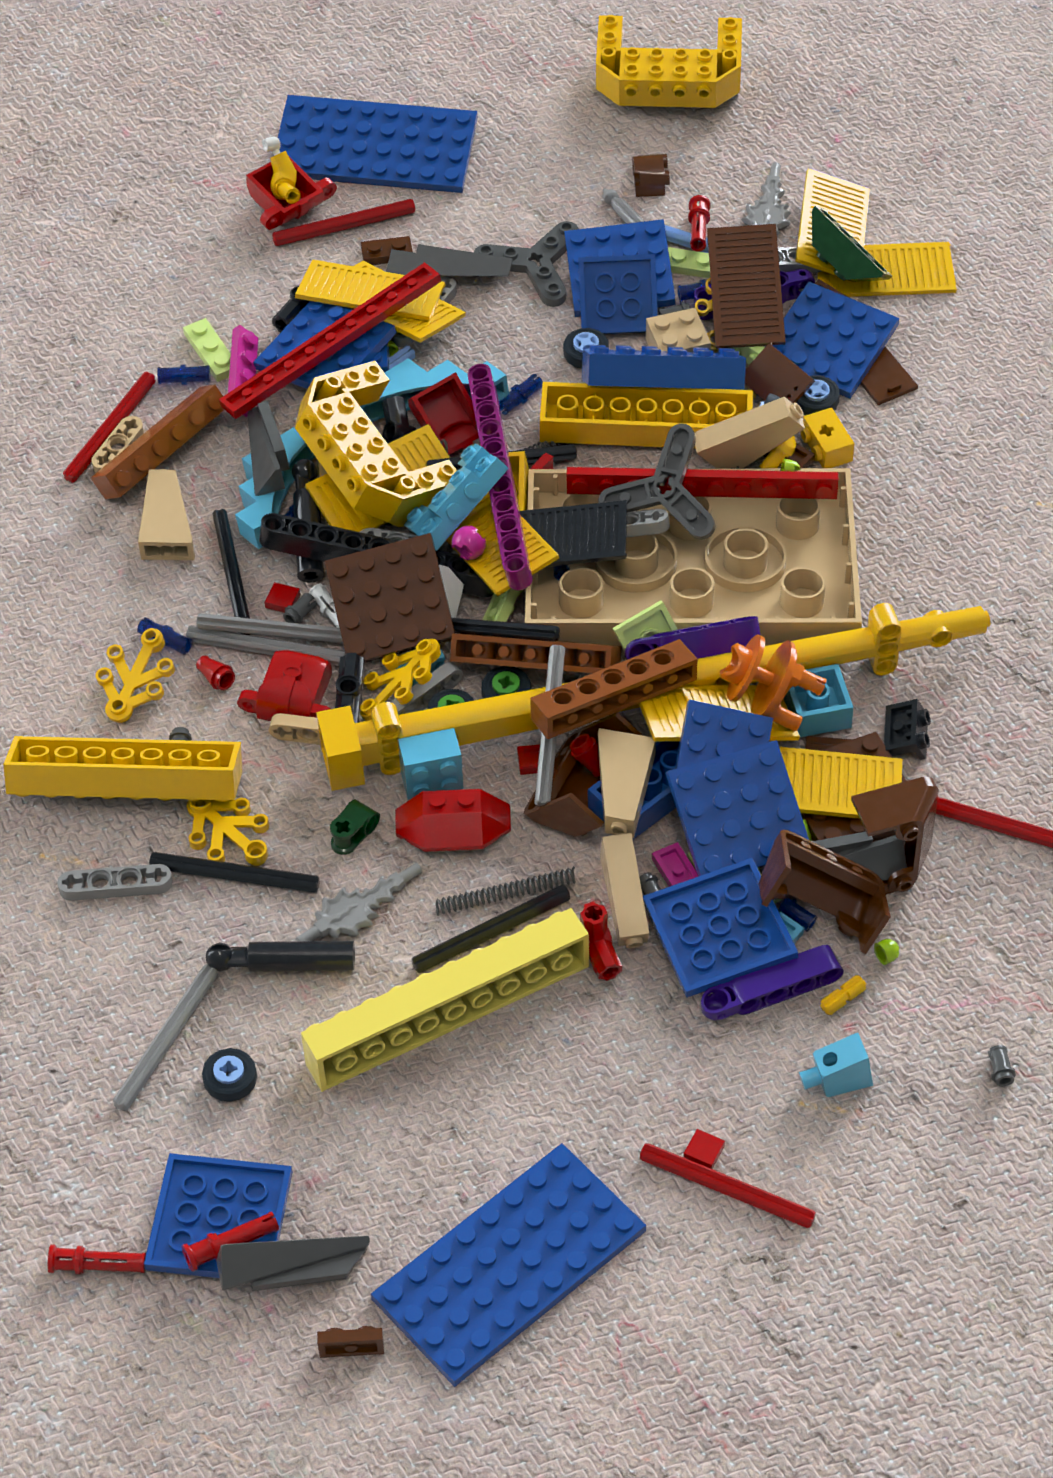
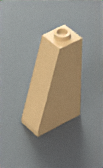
M785 397L779 398L696 431V452L717 469L736 468V466H739V469H743L805 429L802 419L804 413L797 403H792Z
M149 469L138 538L141 560H195L192 535L176 470Z
M601 728L598 730V757L605 833L613 835L632 833V838L635 836L655 759L656 742L653 741L652 737Z
M632 833L602 837L600 860L618 946L626 945V948L641 947L643 943L648 942L649 929Z

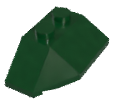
M814 206L812 209V246L818 251L816 255L825 264L830 263L835 268L833 272L843 281L850 280L854 282L889 280L892 277L824 208Z

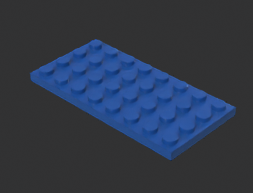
M287 95L278 133V139L280 140L279 150L280 153L286 151L288 156L312 180L330 178L333 182L463 193L478 113L472 110Z
M561 1143L371 1293V1300L442 1375L456 1387L645 1233L646 1224Z

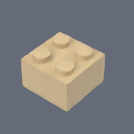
M696 308L646 318V341L648 346H655L657 349H661V351H667V347H683L687 352H693L695 347L709 348L711 350V342Z

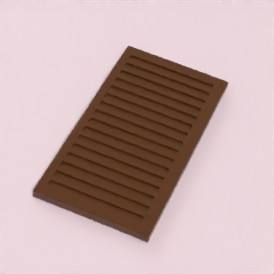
M776 224L707 228L715 348L767 346L769 342L773 345H785Z

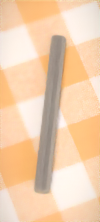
M201 613L197 616L196 625L199 629L343 644L340 628Z
M192 625L188 627L186 632V638L189 642L272 656L275 651L290 650L319 656L330 662L331 666L337 667L340 664V657L346 655L345 651L234 632L199 629L197 626Z
M551 645L545 692L562 686L564 646ZM542 732L534 802L537 806L545 805L551 801L557 736L547 739Z
M206 964L199 971L114 1097L113 1102L116 1108L122 1111L130 1108L217 978L218 973L215 968H211Z

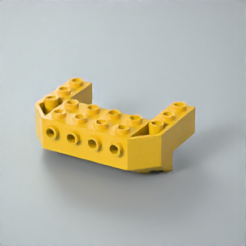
M599 15L596 89L617 105L716 108L740 92L742 18H718L717 49L622 48L623 16Z
M376 361L315 377L301 401L295 429L353 509L386 521L399 528L403 527L407 521L408 514L415 507L419 508L421 505L427 507L431 504L433 497L449 483L450 478L457 471L450 460H446L408 472L360 407L378 401L390 381Z

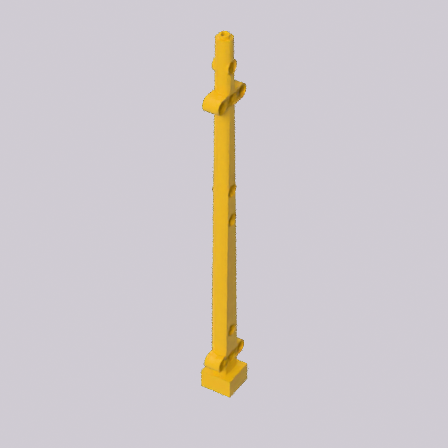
M880 603L870 610L867 627L791 642L795 644L797 650L796 663L803 665L804 670L868 658L873 672L876 675L883 676L890 674L897 668L900 651L928 645L942 647L955 639L986 633L987 627H990L991 621L988 611H984L981 606L945 613L941 610H933L926 613L923 617L898 621L893 606L890 603ZM782 643L765 646L759 667L766 668L769 660ZM732 652L699 658L697 663V680L686 685H728V681L721 679L720 670L729 665L732 659ZM546 687L398 715L395 704L383 702L372 709V720L358 723L354 722L350 706L316 712L320 746L331 791L365 785L363 766L379 763L381 772L386 775H394L401 772L398 739L454 728L458 744L461 746L537 730L539 728L531 720L530 698L544 693ZM638 703L621 711L640 708V705Z

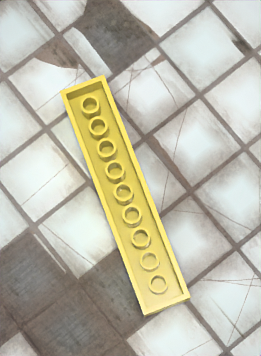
M569 908L563 912H556L548 919L537 924H530L522 931L511 936L501 937L496 943L483 949H475L469 955L457 961H449L443 967L431 973L421 974L415 980L405 985L395 986L381 996L369 998L355 1008L341 1011L329 1020L309 1026L305 1031L301 1032L305 1064L321 1092L588 968L589 934L572 908Z

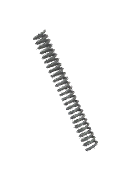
M573 866L572 870L567 868L566 871L562 869L560 872L556 870L555 874L552 872L549 875L545 873L544 876L539 874L538 878L536 876H533L532 879L528 877L527 880L522 878L521 882L519 880H516L515 883L511 881L510 884L505 882L504 886L501 884L498 887L494 885L493 888L488 886L487 891L484 888L481 891L477 889L476 892L471 890L470 895L465 892L464 896L460 893L458 897L454 894L453 899L448 896L447 900L443 897L441 901L437 898V916L440 915L439 905L442 914H445L444 902L448 913H451L450 901L455 912L457 911L456 901L459 910L462 911L461 898L465 909H468L467 897L472 908L474 907L473 897L476 905L479 907L478 894L483 905H485L484 893L488 903H491L490 892L493 901L496 903L495 890L500 901H502L501 889L505 899H508L507 888L510 897L513 899L512 885L517 897H519L518 885L522 895H525L524 884L527 893L530 895L529 881L534 893H536L535 881L541 892L540 878L546 891V877L550 888L553 889L552 877L556 887L559 886L557 874L561 885H564L563 873L568 885H570L569 873L575 884V867Z

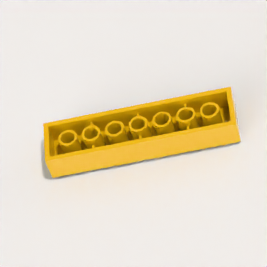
M543 382L540 410V442L546 440L550 443L553 441L554 443L664 447L668 432L676 424H687L695 433L751 410L753 407V390L588 386L586 383Z
M14 736L3 764L6 794L19 797L44 795L50 798L57 796H73L75 798L102 797L104 799L125 797L133 800L158 798L164 801L187 799L189 801L216 800L218 802L235 800L242 775L241 742Z

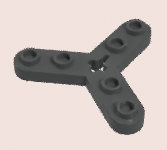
M564 221L557 224L531 248L483 244L475 248L474 253L513 258L510 271L527 273L541 301L547 306L557 307L566 301V288L553 263L567 251L564 231L577 230L579 228L573 222ZM532 260L540 262V266L538 267L537 263H535V261Z
M683 423L674 425L668 432L654 476L609 487L601 492L598 503L627 500V512L662 505L694 538L703 540L712 536L716 527L713 517L682 486L696 443L693 429ZM669 477L668 484L672 489L671 491L666 490L665 494H662L659 486H664Z

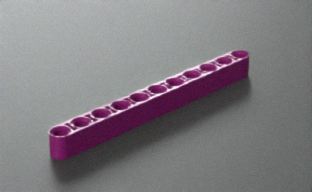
M476 364L468 370V380L480 446L501 460L509 468L489 490L502 565L509 586L514 590H523L532 583V573L497 390L490 367L486 364Z

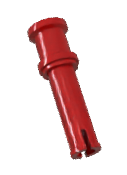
M704 195L693 196L689 201L690 211L688 213V220L692 224L690 245L691 249L696 252L703 251L706 248V225L710 221L709 210L711 203Z
M271 1211L221 1234L209 1233L205 1239L188 1245L185 1243L181 1246L183 1255L190 1270L193 1272L197 1270V1266L213 1259L217 1260L221 1245L252 1242L265 1235L279 1231V1225Z
M51 1244L48 1251V1273H54L55 1270L74 1271L75 1274L79 1275L84 1273L85 1270L145 1273L144 1261L146 1253L86 1251V1247L77 1246L76 1249L57 1248L56 1244ZM102 1260H109V1261H127V1263L101 1262V1261H102Z

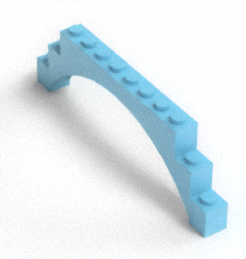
M408 358L384 372L390 381L380 399L360 407L371 422L384 418L382 402L386 398L394 396L403 397L406 410H411L408 403L411 397L455 372L472 399L468 373H465L449 360L444 361L427 372ZM488 361L484 362L483 364L488 365L491 369L498 401L509 395L507 376ZM295 427L280 435L290 468L289 470L281 471L285 489L255 496L251 453L242 458L248 481L238 487L245 509L236 513L235 516L240 535L257 549L263 547L259 542L261 519L269 513L279 514L282 502L295 481L292 476L294 464L301 459L312 461L315 458V455Z

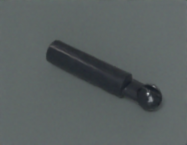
M308 459L297 461L292 468V476L296 491L293 493L294 518L321 523L320 509L305 488V484L315 480L318 475L316 464ZM296 556L297 578L300 581L310 583L323 579V561Z
M354 941L249 942L248 946L230 947L228 944L219 942L208 948L206 963L218 972L228 970L230 967H247L250 972L354 970L355 943Z

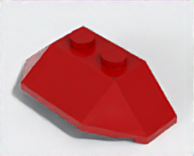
M482 789L422 791L395 809L396 836L424 852L484 849L497 841L503 834L506 835L511 832L510 804Z

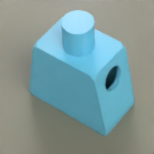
M859 1033L852 1034L814 1051L815 1067L799 1072L805 1090L821 1085L826 1097L873 1086L869 1057Z

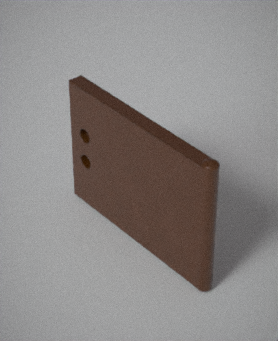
M770 342L745 371V385L764 401L771 393L796 403L815 382L813 378L777 350Z
M886 346L861 382V386L877 405L918 389V384Z

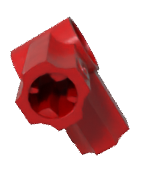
M595 902L587 903L580 913V922L589 934V960L598 979L608 981L616 978L622 972V964L612 945V936L608 928V913L604 905H598Z

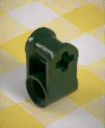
M356 799L350 801L346 808L330 824V833L333 836L331 839L332 850L340 855L353 852L376 829L380 820V813Z

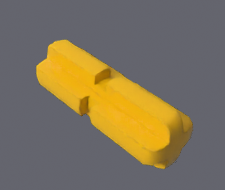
M859 975L853 976L840 986L841 989L834 990L821 1000V1009L827 1015H832L847 1004L846 1000L851 1001L866 990L865 980Z

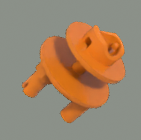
M755 635L746 647L739 643L732 645L731 662L727 667L720 670L721 679L729 682L727 699L732 702L738 701L746 692L752 680L758 681L759 683L751 705V713L772 717L773 722L797 731L803 717L781 707L783 698L792 686L802 687L804 690H809L819 696L825 688L824 684L827 679L804 670L803 665L796 663L797 650L795 644L789 640L783 642L778 647L765 669L759 667L765 648V638L763 636Z

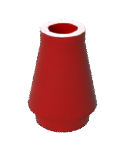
M206 655L201 656L197 660L196 668L214 689L226 690L232 686L235 680V673L231 666L211 659Z
M588 734L580 735L570 744L571 755L585 766L594 777L600 776L597 742L595 738L590 737Z

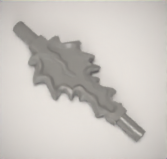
M774 162L771 164L770 174L767 176L765 184L761 186L764 195L759 197L760 200L754 201V206L746 205L745 208L748 216L743 217L741 220L746 225L776 224V232L779 235L780 232L778 230L790 225L786 218L791 212L786 210L789 205H780L782 201L779 198L784 195L785 190L780 189L782 185L779 176L781 165Z
M415 863L399 874L394 872L387 879L379 878L375 887L370 890L365 888L363 893L359 892V888H356L351 893H347L346 888L343 887L335 898L328 899L324 897L322 899V911L315 912L317 922L313 924L314 927L296 937V941H314L320 936L324 938L329 934L334 938H338L340 933L358 936L360 928L372 926L373 923L370 920L379 917L372 909H378L379 903L392 902L395 899L392 893L403 889L406 882L422 873V868L418 863Z

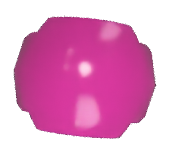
M473 526L461 527L455 531L452 538V548L455 547L461 554L460 557L465 560L477 559L483 554L486 547V539H483L477 533L478 529Z

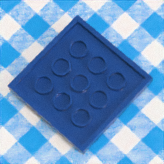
M664 219L564 231L575 317H581L578 257L655 254L657 307L676 305Z
M808 282L784 317L785 345L773 346L809 376L820 375L834 381L839 388V394L851 399L897 329L899 318Z
M310 301L253 362L255 369L259 371L264 370L352 310L343 306ZM384 321L380 322L291 383L308 389L315 377L371 362L396 334L395 326Z
M777 740L669 770L665 773L698 876L749 858H753L757 868L766 865L773 843L783 829L809 840Z
M753 858L643 896L645 909L686 998L705 992L710 987L729 982L737 977L798 958V950L774 901L771 900L767 907L761 903L759 889L761 874Z
M169 1153L144 1261L145 1270L220 1278L217 1260L215 1259L197 1266V1270L192 1272L185 1260L181 1246L185 1243L191 1245L201 1241L209 1233L221 1234L271 1211L278 1222L279 1231L265 1235L252 1242L279 1241L293 1173L292 1166Z

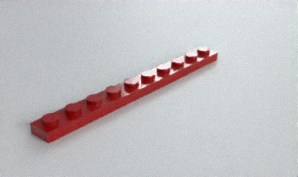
M424 262L220 398L221 407L233 418H239L257 406L258 403L263 402L442 282L440 274Z
M567 467V494L600 495L603 490L609 487L654 476L656 469ZM687 469L682 486L693 497L837 499L839 474L838 472ZM669 477L664 486H659L662 494H665L666 490L671 491L672 489L668 484Z

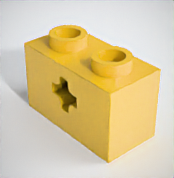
M832 407L803 416L805 429L800 431L801 439L809 445L811 452L815 454V461H819L822 468H833L853 461L855 443Z

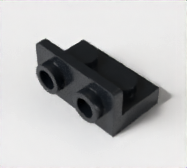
M918 699L886 706L884 745L885 750L889 751L891 756L915 752L920 760L927 758V748L930 747L927 730L928 725L931 724L929 711L923 708Z

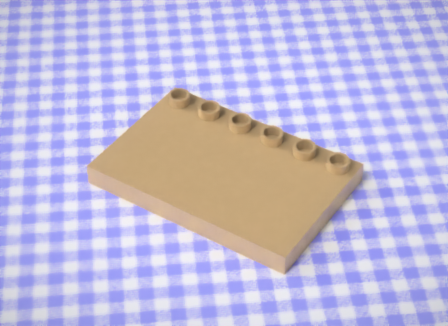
M766 468V469H703V470L780 471L781 468ZM800 468L798 470L805 472H838L837 499L694 497L711 514L715 521V531L707 539L699 540L694 538L668 512L670 527L667 531L659 534L627 537L626 559L545 567L532 575V583L526 588L525 624L558 626L560 628V638L558 641L621 646L612 628L661 600L664 602L678 630L741 617L757 616L760 634L765 638V646L783 643L787 640L794 641L859 629L862 627L850 468ZM529 469L528 510L598 503L600 495L567 494V469ZM657 505L637 511L650 509H666L662 505Z

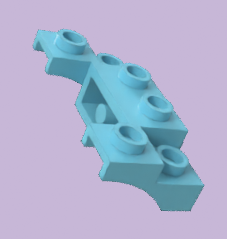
M476 443L473 446H468L462 452L461 460L458 462V465L462 468L456 471L446 487L433 497L431 504L428 507L421 505L419 508L415 507L408 514V521L404 524L417 536L431 533L436 551L509 469L501 460Z

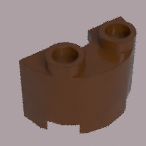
M667 154L637 155L632 157L636 197L665 196V185H670L669 170H664V168H668Z

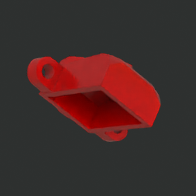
M290 158L297 173L295 188L300 193L299 201L290 204L286 200L275 198L271 191L273 176L271 162L246 175L250 196L265 210L260 216V223L268 230L306 215L309 210L322 204L323 201L335 194L337 190L336 184L330 178H323L315 183Z
M456 372L408 400L409 407L419 425L423 427L429 424L440 441L442 439L446 440L448 443V455L459 449H465L473 444L474 440L479 438L472 399Z
M290 650L275 651L259 690L241 691L237 705L246 712L255 713L257 719L271 721L273 715L280 713L317 718L316 712L331 709L325 705H320L332 677L331 663L319 656Z

